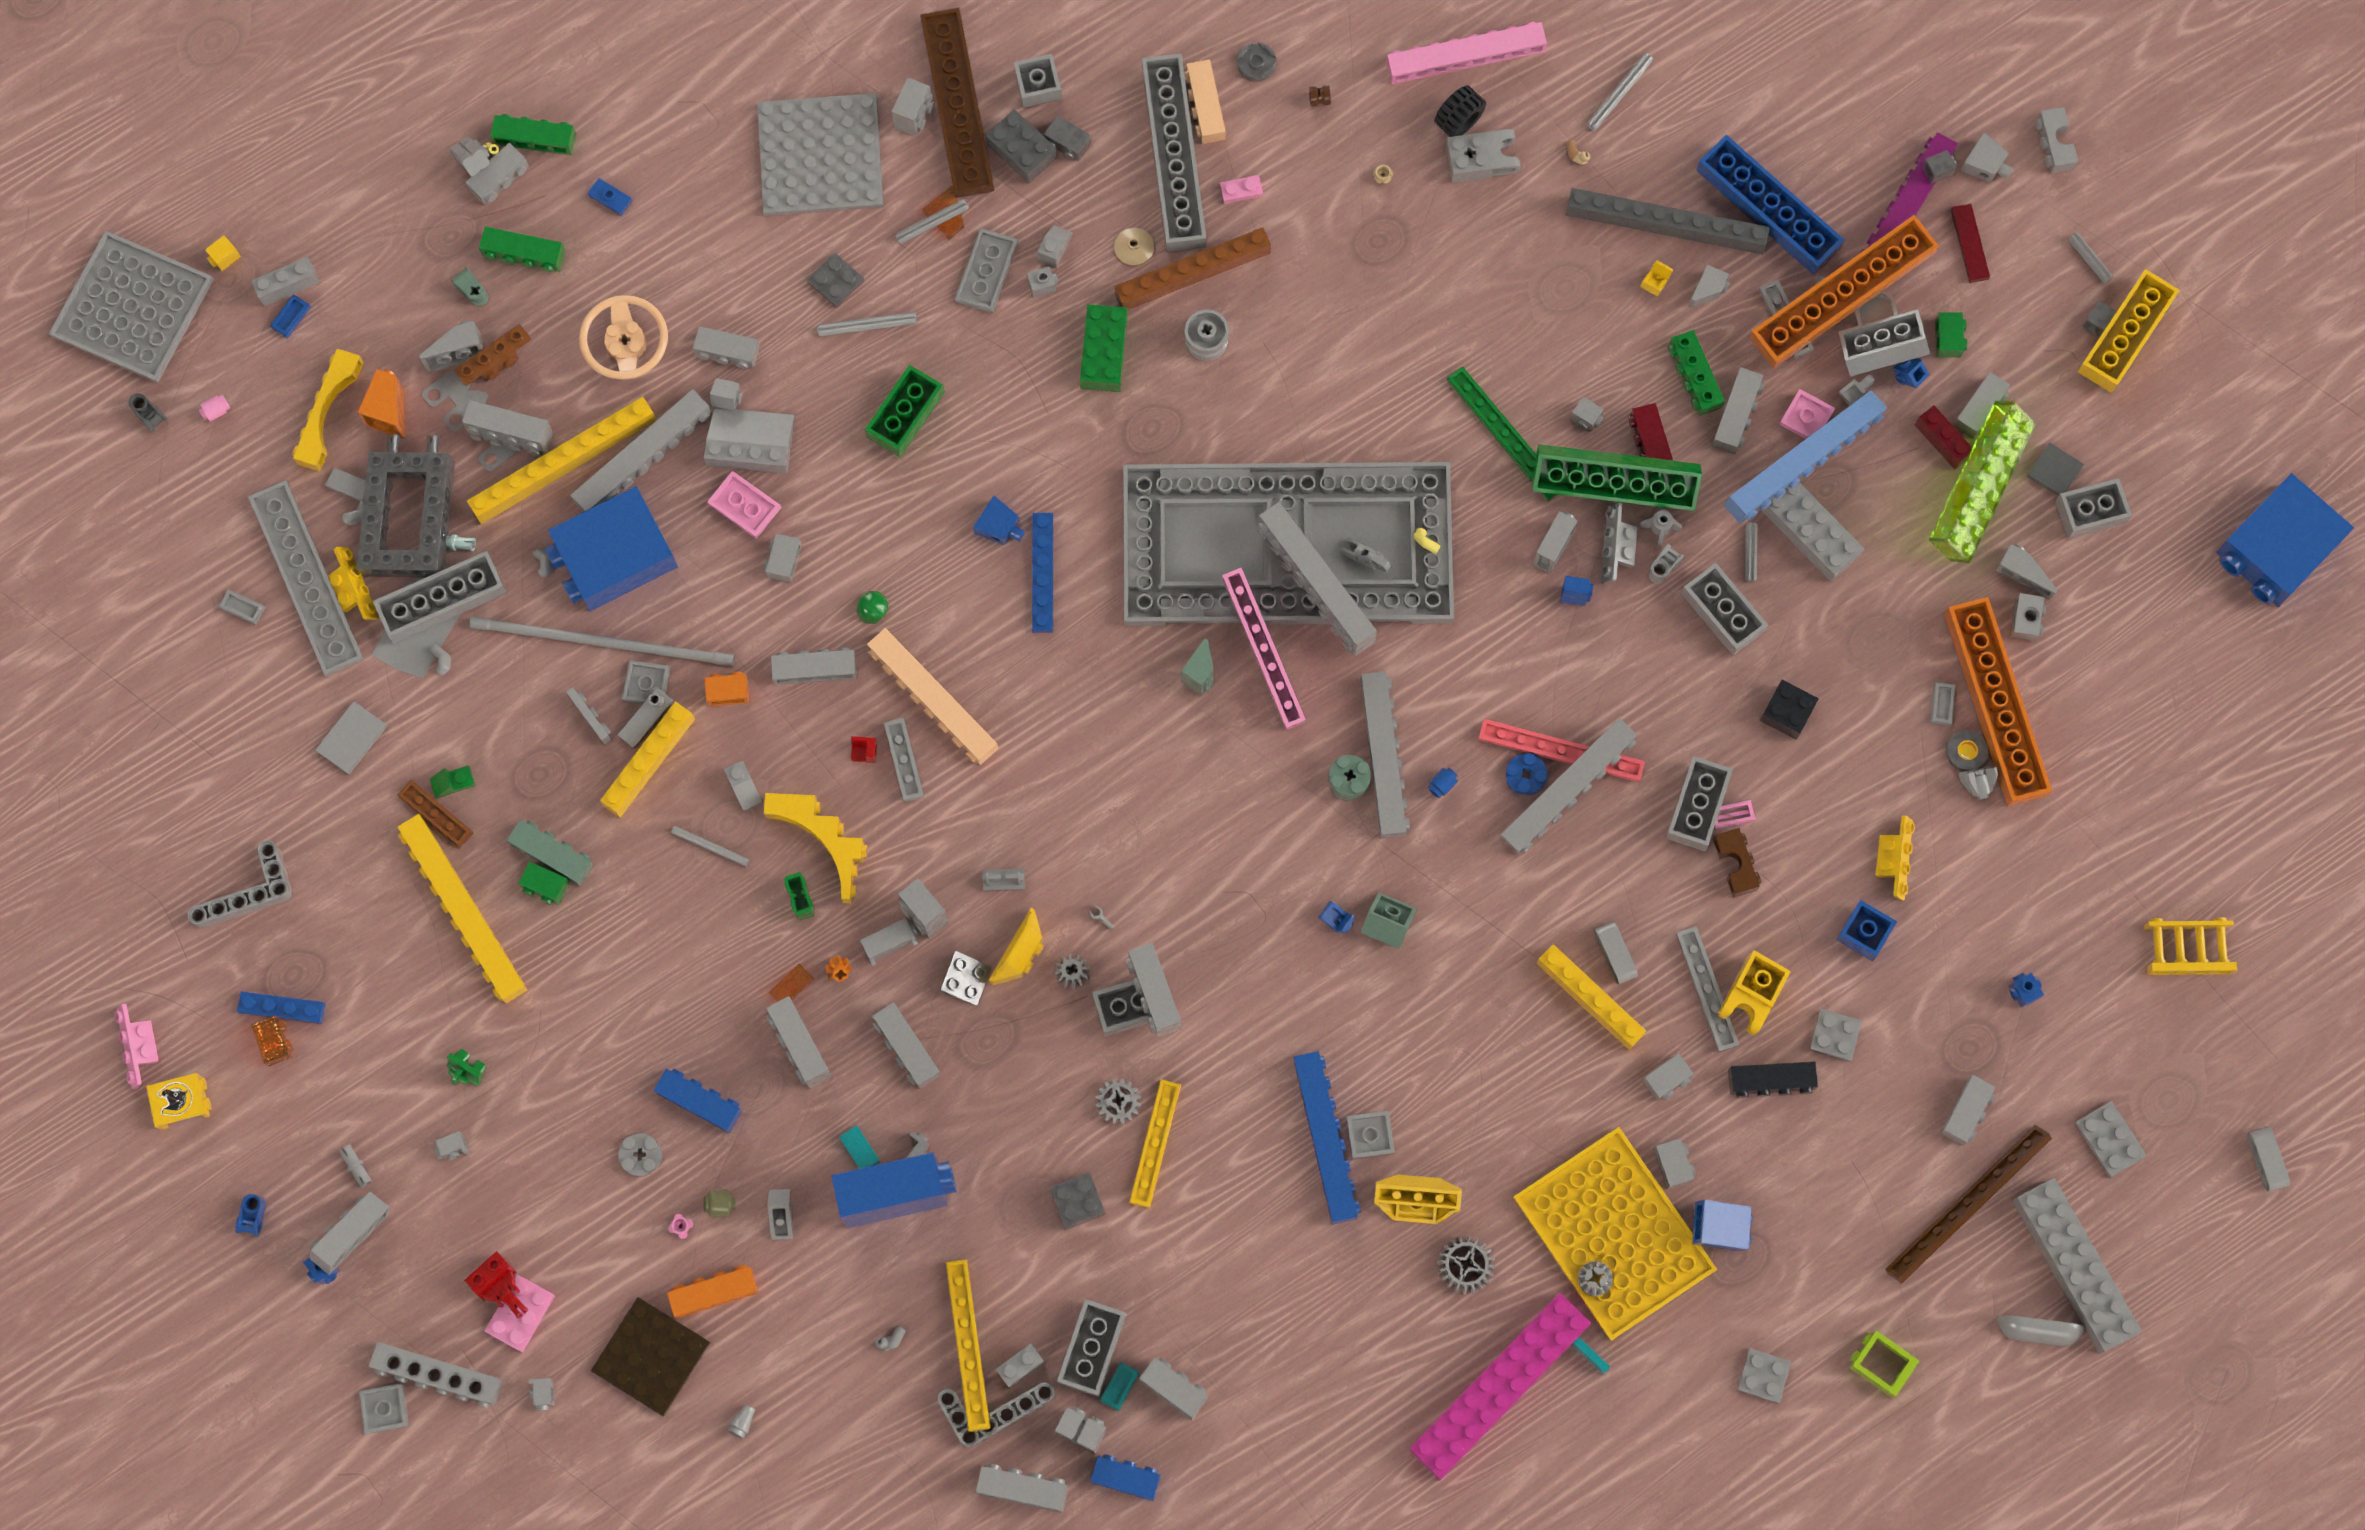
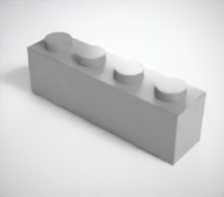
M1740 367L1712 446L1734 454L1737 448H1742L1745 437L1742 436L1743 431H1748L1752 420L1748 418L1750 411L1755 412L1758 404L1755 397L1757 394L1761 395L1765 384L1761 382L1762 374Z
M839 648L838 651L820 649L815 653H809V651H798L797 654L779 652L771 656L774 685L857 679L856 655L854 650H850V648Z
M894 1002L873 1015L875 1022L872 1025L878 1034L883 1032L886 1037L884 1043L889 1051L894 1049L898 1055L895 1060L901 1069L906 1067L909 1072L906 1076L913 1086L917 1084L919 1089H921L941 1075Z
M369 1192L365 1197L363 1195L359 1197L354 1204L355 1207L350 1211H345L340 1217V1221L336 1225H331L325 1232V1236L321 1240H316L311 1245L310 1260L329 1275L388 1217L389 1206L373 1193Z

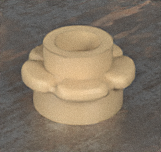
M1379 165L1373 172L1375 181L1380 184L1389 183L1393 176V171L1387 165Z

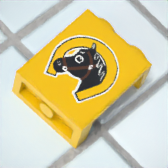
M197 1073L146 1086L154 1126L159 1130L169 1128L168 1124L200 1115L206 1118L210 1117L211 1102L209 1098H206L205 1094L207 1083L205 1078H202Z

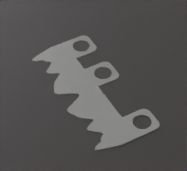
M451 370L422 392V397L431 407L437 406L448 396L457 406L444 416L443 421L455 432L464 425L462 422L457 426L451 425L449 422L450 416L455 413L460 414L463 421L469 400L485 404L488 394L479 390L469 391L471 383L465 386L454 370ZM437 389L440 391L441 396L437 401L428 399V392L430 390ZM491 444V447L479 455L478 461L487 471H493L516 451L510 449L507 445L496 446ZM489 453L497 456V462L491 466L484 462V457Z

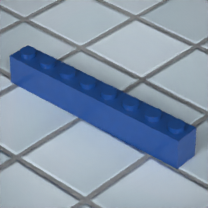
M1319 1051L1294 1056L1293 1061L1332 1225L1356 1220L1358 1218L1357 1214L1361 1213L1358 1200L1354 1201L1352 1194L1356 1192L1354 1181L1349 1180L1347 1173L1351 1169L1349 1160L1344 1159L1343 1151H1346L1344 1139H1339L1338 1130H1341L1339 1118H1334L1333 1110L1336 1109L1334 1097H1330L1328 1089H1331L1329 1076L1325 1077L1323 1071L1326 1068L1325 1058L1320 1056Z

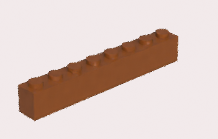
M1259 228L1115 285V296L1120 307H1127L1128 310L1268 255L1271 253V243L1264 228Z

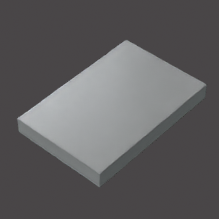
M353 701L315 751L350 775L387 728V724Z

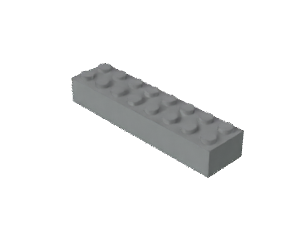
M1278 502L1260 514L1258 533L1263 540L1267 539L1271 544L1270 549L1275 556L1279 555L1283 560L1282 565L1287 572L1291 571L1295 576L1294 580L1299 588L1303 587L1306 590V596L1311 604L1315 603L1318 606V612L1323 620L1330 622L1332 625L1330 628L1335 636L1342 638L1344 641L1342 644L1347 652H1352L1356 656L1374 644L1377 630L1282 504Z
M2053 1178L2012 1200L2098 1353H2103L2141 1333L2140 1326L2056 1179Z

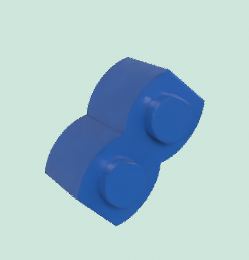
M1565 575L1560 603L1585 606L1586 602H1590L1594 584H1591L1590 579Z

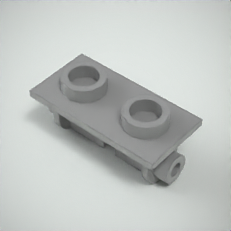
M1025 869L983 870V891L1025 889Z

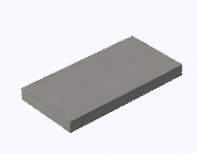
M980 228L955 297L956 303L989 313L994 312L1018 245V239Z

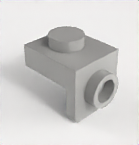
M911 1131L909 1136L917 1142V1145L907 1158L926 1154L925 1152L929 1148L926 1142L928 1139L920 1132L915 1134Z

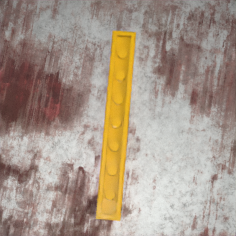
M967 1259L946 1262L968 1432L990 1429L968 1263Z

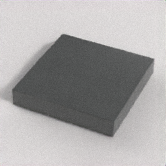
M2049 442L2027 477L2059 496L2068 490L2084 464Z

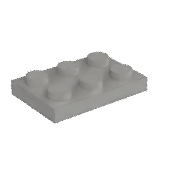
M2112 1101L2074 1123L2109 1178L2147 1156Z

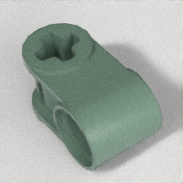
M468 268L462 270L451 280L454 286L475 306H483L488 302L487 292Z

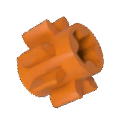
M840 955L829 958V965H825L829 980L843 981L848 979V973L852 972L848 958L843 959Z

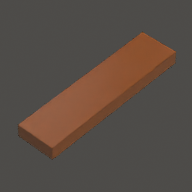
M410 780L397 794L399 798L458 848H461L473 834L467 826L414 781Z

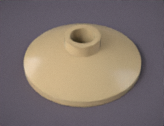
M1129 228L1117 236L1114 243V251L1122 263L1129 266H1139L1146 263L1152 257L1154 242L1145 230ZM1132 242L1138 243V245L1135 247L1131 246L1130 244Z

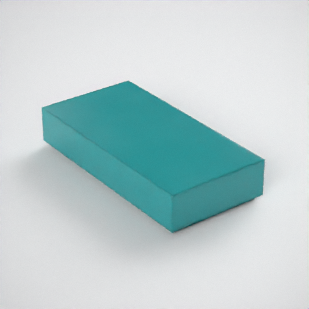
M857 1125L839 1136L860 1169L874 1166L880 1162Z
M1580 1337L1571 1344L1602 1375L1610 1368Z
M1120 1362L1100 1401L1119 1411L1139 1372Z

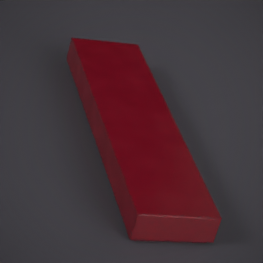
M1972 203L1954 206L1951 208V213L1969 283L1989 280L1990 274Z

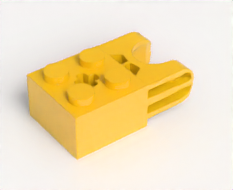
M1755 950L1746 957L1718 1012V1016L1726 1019L1735 1008L1745 1010L1749 1015V1024L1746 1030L1754 1036L1760 1031L1791 971Z

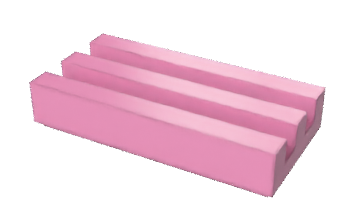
M1751 800L1721 806L1719 812L1748 806V810L1719 815L1714 830L1755 821ZM1750 814V817L1718 823V820Z

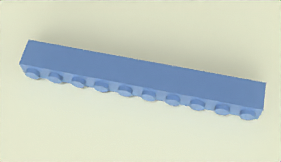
M1870 390L1732 494L1724 504V507L1739 523L1746 519L1750 521L1757 515V511L1760 508L1762 510L1766 509L1772 503L1771 500L1773 498L1779 499L1786 493L1785 489L1788 487L1794 488L1801 481V477L1807 478L1813 473L1814 467L1817 465L1819 467L1823 466L1829 460L1828 457L1830 455L1836 456L1843 449V445L1849 446L1856 440V436L1859 433L1861 435L1865 434L1871 428L1870 425L1872 423L1878 424L1885 417L1883 413L1887 407Z

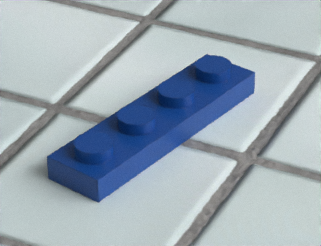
M241 991L237 1012L247 1015L322 1024L325 1003Z

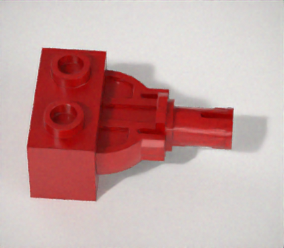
M498 1251L492 1254L464 1280L484 1302L486 1300L496 1302L502 1308L504 1304L499 1300L501 1299L518 1319L523 1315L517 1308L524 1314L528 1312V1308L523 1305L511 1290L512 1288L517 1294L520 1292L515 1285L514 1275L517 1271Z

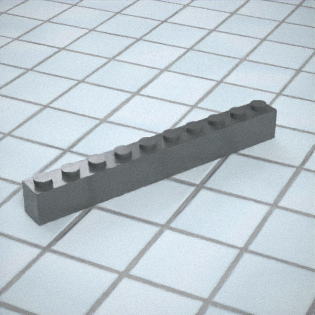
M1571 188L1566 211L1567 216L1762 255L1767 244L1770 228Z

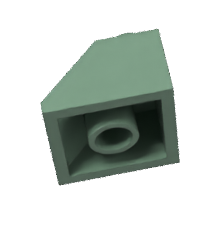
M1205 638L1181 671V682L1201 696L1205 691L1209 692L1214 685L1213 663L1209 642Z
M1378 892L1368 912L1361 933L1366 934L1370 938L1380 940L1391 947L1400 949L1417 908Z

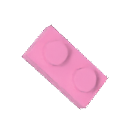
M1259 175L1220 183L1224 204L1263 196Z

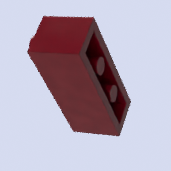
M1656 403L1633 408L1630 416H1628L1630 427L1635 430L1634 441L1637 447L1640 446V457L1673 460Z
M1935 405L1917 419L1915 427L1955 470L1972 456L1975 449Z

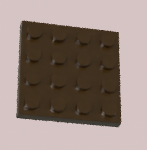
M637 1297L592 1367L591 1372L664 1417L711 1342Z

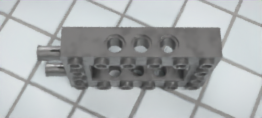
M388 434L386 452H369L357 570L363 576L428 577L445 569L446 539L449 530L455 460L449 453H438L439 436L432 435L431 438V435H427L426 452L412 453L398 452L400 436L393 434V437H391V434ZM387 477L401 478L402 480H406V478L426 480L419 550H387L385 543L386 533L389 530L387 523L388 513L391 510L389 505L390 493L393 491V484Z

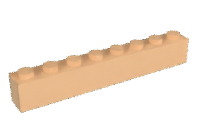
M886 628L867 644L870 657L874 661L879 660L883 664L882 669L889 676L891 674L894 675L897 679L895 681L902 690L907 689L911 693L909 695L910 698L917 705L921 703L925 708L923 710L930 719L935 718L939 722L937 724L938 727L945 734L948 732L953 737L951 740L958 748L963 747L967 751L966 756L973 763L976 761L981 765L998 750V744Z

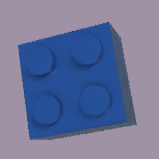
M1860 900L1836 940L1873 961L1879 954L1897 921Z

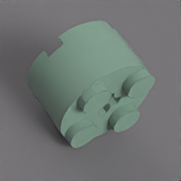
M1340 756L1332 764L1329 771L1328 783L1333 794L1343 801H1354L1365 795L1371 779L1369 765L1358 756ZM1349 775L1353 776L1351 781H1347Z

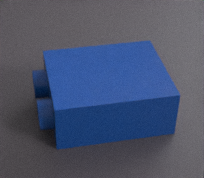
M2291 473L2225 541L2216 553L2222 557L2220 564L2229 574L2235 577L2241 574L2253 584L2251 591L2258 600L2265 604L2273 602L2279 607L2343 541L2354 527Z
M637 486L549 529L548 532L554 543L544 548L555 570L566 565L572 578L562 582L572 603L575 604L584 600L589 611L678 568L674 556Z
M934 1152L831 1175L839 1215L847 1228L948 1206L946 1195L957 1192L949 1161L939 1163Z

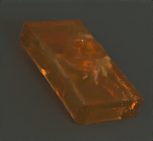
M799 963L769 994L777 1002L788 996L793 1000L814 978Z

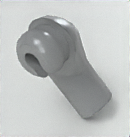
M897 1326L892 1336L877 1338L876 1346L882 1351L896 1349L906 1330Z

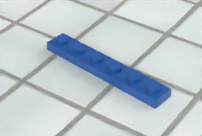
M1033 513L1032 633H1053V513Z

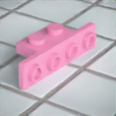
M125 1003L121 1004L117 1011H115V1020L119 1023V1040L124 1046L123 1061L128 1067L127 1082L131 1084V1088L134 1090L142 1084L138 1066L154 1064L159 1060L151 1021L130 1023Z

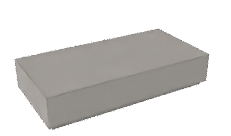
M334 468L325 486L355 500L364 501L366 480Z
M229 589L219 605L221 610L254 625H257L266 608L264 605Z
M1934 683L1930 717L1931 724L1952 725L1956 685Z

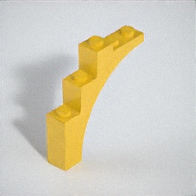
M765 793V817L797 825L819 840L833 857L841 881L842 902L852 904V898L856 897V885H853V877H857L858 865H854V863H863V857H867V845H864L863 838L840 837L844 834V823H841L839 817L816 816V814H820V802H817L815 795Z

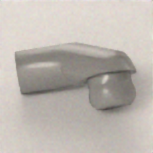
M360 501L357 510L343 514L342 521L345 524L354 525L362 522L364 501Z
M537 548L533 556L540 561L538 574L546 578L552 573L553 564L549 556L541 548Z
M436 644L430 652L438 658L437 673L445 675L451 668V657Z

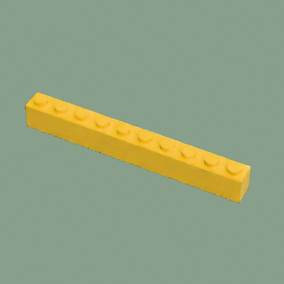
M641 397L470 498L467 502L482 525L657 421L655 415L644 397Z
M417 814L399 825L398 829L401 833L398 836L404 845H409L411 849L408 851L414 862L418 861L420 863V873L424 879L429 878L432 884L429 887L435 897L440 896L442 902L439 904L444 912L451 914L453 919L450 922L455 930L458 931L460 929L463 937H461V940L466 948L471 947L474 952L471 957L476 965H482L485 970L482 972L487 983H493L495 989L492 991L498 1000L502 999L507 1004L528 991L422 816Z

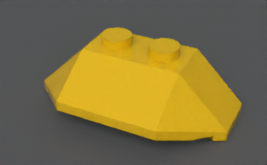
M1030 908L997 967L990 976L989 983L994 986L1022 978L1025 973L1028 974L1034 964L1032 960L1035 955L1039 956L1044 948L1042 944L1043 939L1033 908Z
M1397 1174L1376 1182L1374 1203L1394 1221L1438 1224L1453 1213L1460 1211L1462 1189L1441 1178Z

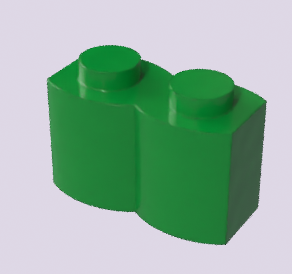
M797 872L785 876V888L791 898V907L796 917L800 921L813 917L815 915V908L809 896L808 885L803 875Z

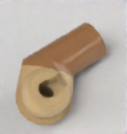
M1575 140L1565 142L1569 159L1580 165L1587 164L1590 160V154L1578 151Z

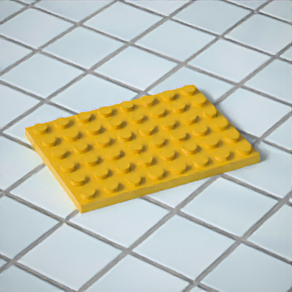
M1620 1127L1513 1197L1610 1342L1717 1270L1702 1246L1692 1245L1693 1233ZM1599 1261L1606 1264L1612 1271V1285L1603 1295H1589L1579 1285V1271L1588 1262ZM1593 1272L1592 1277L1587 1282L1595 1281L1599 1286V1280L1604 1275H1596Z

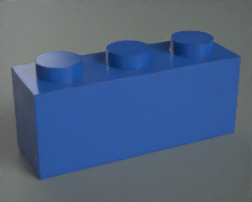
M1103 1454V1457H1097L1091 1483L1154 1501L1161 1474H1157V1469L1145 1466L1143 1470L1136 1467L1137 1463L1124 1460V1463H1119L1115 1461L1116 1457Z

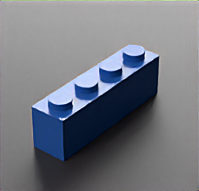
M673 1068L672 1071L665 1069L653 1091L657 1095L730 1134L742 1113V1110L738 1107L739 1103L730 1098L727 1101L720 1098L721 1094L710 1088L709 1091L701 1087L702 1083L693 1078L690 1081L683 1078L684 1074Z

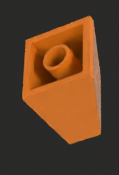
M376 369L358 414L366 426L391 435H399L400 438L404 439V389L394 372L384 369V371Z

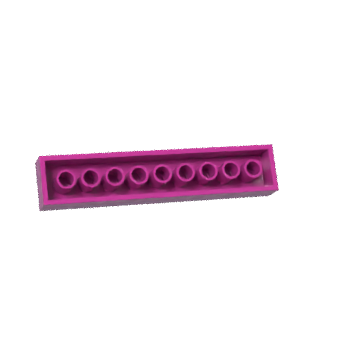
M1559 1293L1410 1447L1409 1451L1440 1481L1580 1336L1591 1322Z

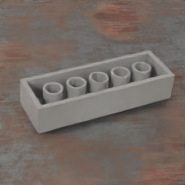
M1799 482L1794 488L1788 487L1785 489L1786 493L1779 499L1773 498L1771 500L1772 503L1766 509L1762 510L1760 508V510L1832 582L1861 556L1864 548Z
M485 551L376 599L373 603L388 637L394 644L507 594V591L488 551Z

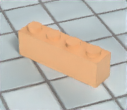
M1210 59L1188 63L1187 71H1184L1185 83L1190 85V89L1187 92L1189 101H1193L1194 104L1191 111L1193 120L1197 119L1198 123L1195 126L1197 138L1201 137L1202 144L1226 140V131Z

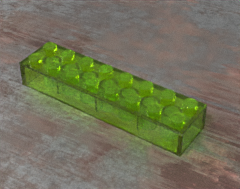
M1994 402L1929 538V541L1951 562H1971L2034 430L2036 423L2015 402Z

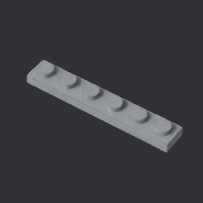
M1697 926L1677 932L1676 937L1718 1053L1738 1047L1740 1044L1730 1017L1728 1016L1726 1019L1718 1016L1724 1000Z

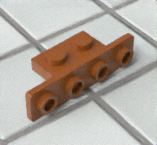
M518 324L454 369V372L465 386L480 376L486 382L489 379H495L502 370L510 368L516 363V360L519 358L515 351L530 342L531 338L524 328Z

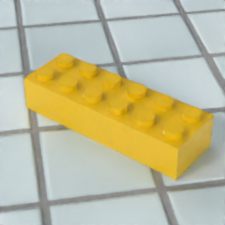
M2145 269L2077 372L2110 393H2113L2180 290Z

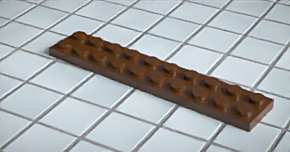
M958 7L920 14L955 198L993 192L994 185L960 9Z

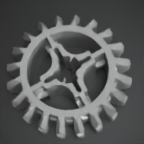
M1459 1236L1458 1244L1453 1239L1450 1240L1452 1248L1444 1245L1443 1248L1447 1254L1444 1252L1439 1253V1256L1444 1258V1260H1438L1437 1265L1444 1266V1268L1438 1269V1273L1446 1274L1441 1280H1450L1447 1284L1448 1288L1452 1284L1456 1285L1454 1289L1456 1293L1459 1287L1463 1288L1462 1294L1467 1293V1288H1470L1471 1294H1474V1286H1477L1481 1291L1483 1290L1481 1282L1485 1285L1490 1283L1485 1277L1493 1278L1494 1276L1488 1270L1496 1268L1495 1265L1489 1264V1262L1495 1260V1257H1487L1492 1250L1490 1248L1486 1251L1483 1250L1486 1245L1485 1242L1480 1246L1476 1245L1479 1241L1478 1238H1475L1474 1242L1470 1243V1236L1466 1237V1242H1463L1462 1237ZM1469 1248L1465 1257L1452 1256V1253L1458 1249ZM1475 1251L1481 1256L1484 1269L1474 1262ZM1470 1255L1469 1265H1472V1268L1468 1267L1462 1275L1464 1269L1461 1262L1464 1263ZM1449 1262H1452L1459 1269L1457 1279L1449 1269ZM1468 1273H1478L1481 1275L1475 1281L1463 1282Z

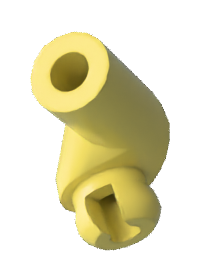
M488 142L486 145H482L492 157L500 151L496 144Z
M1417 528L1416 533L1413 534L1414 540L1423 548L1436 554L1440 545L1425 537L1427 535L1425 529Z

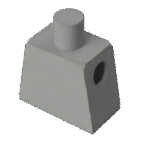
M1983 133L1964 162L1961 171L1991 182L1996 174L2008 179L2013 168L2004 163L2008 152L1987 134Z

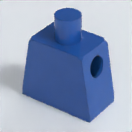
M994 495L973 526L974 534L1005 545L1010 537L1020 542L1025 534L1024 530L1017 527L1019 516Z

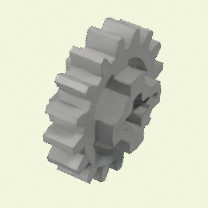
M1114 1078L1113 1084L1110 1085L1106 1081V1088H1099V1092L1102 1095L1096 1096V1100L1100 1101V1103L1096 1104V1108H1102L1099 1115H1106V1122L1113 1119V1125H1116L1117 1120H1120L1121 1124L1124 1125V1119H1128L1131 1122V1115H1138L1136 1108H1141V1104L1137 1101L1141 1099V1095H1135L1138 1088L1132 1089L1131 1081L1126 1085L1123 1078L1120 1080V1083H1117ZM1120 1088L1127 1090L1130 1094L1122 1093ZM1112 1090L1113 1093L1110 1098L1105 1100L1107 1093ZM1116 1093H1118L1120 1100H1124L1121 1102V1110H1119L1117 1103H1113L1116 1101ZM1133 1103L1131 1109L1125 1113L1124 1110L1127 1105ZM1107 1109H1113L1117 1112V1115L1110 1113Z

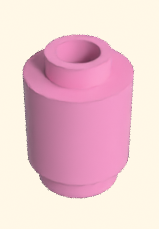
M222 394L201 403L200 406L202 408L199 409V412L204 420L209 419L211 422L226 414L227 410L231 408Z

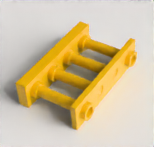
M2224 917L2214 918L2213 921H2163V918L2150 919L2144 925V930H2153L2155 960L2147 966V975L2233 974L2237 971V962H2230V959H2227L2225 929L2232 927L2234 921H2227ZM2174 929L2176 960H2174V963H2166L2163 952L2162 930ZM2183 929H2195L2198 959L2195 962H2187L2185 959ZM2204 929H2216L2219 958L2217 962H2209L2206 959Z

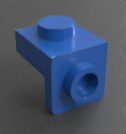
M1330 900L1318 916L1320 920L1335 932L1343 934L1352 928L1353 921L1356 918L1353 914H1348Z

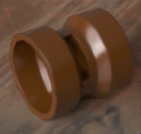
M1329 85L1322 86V88H1317L1316 86L1309 87L1311 107L1318 104H1323L1324 106L1331 105Z

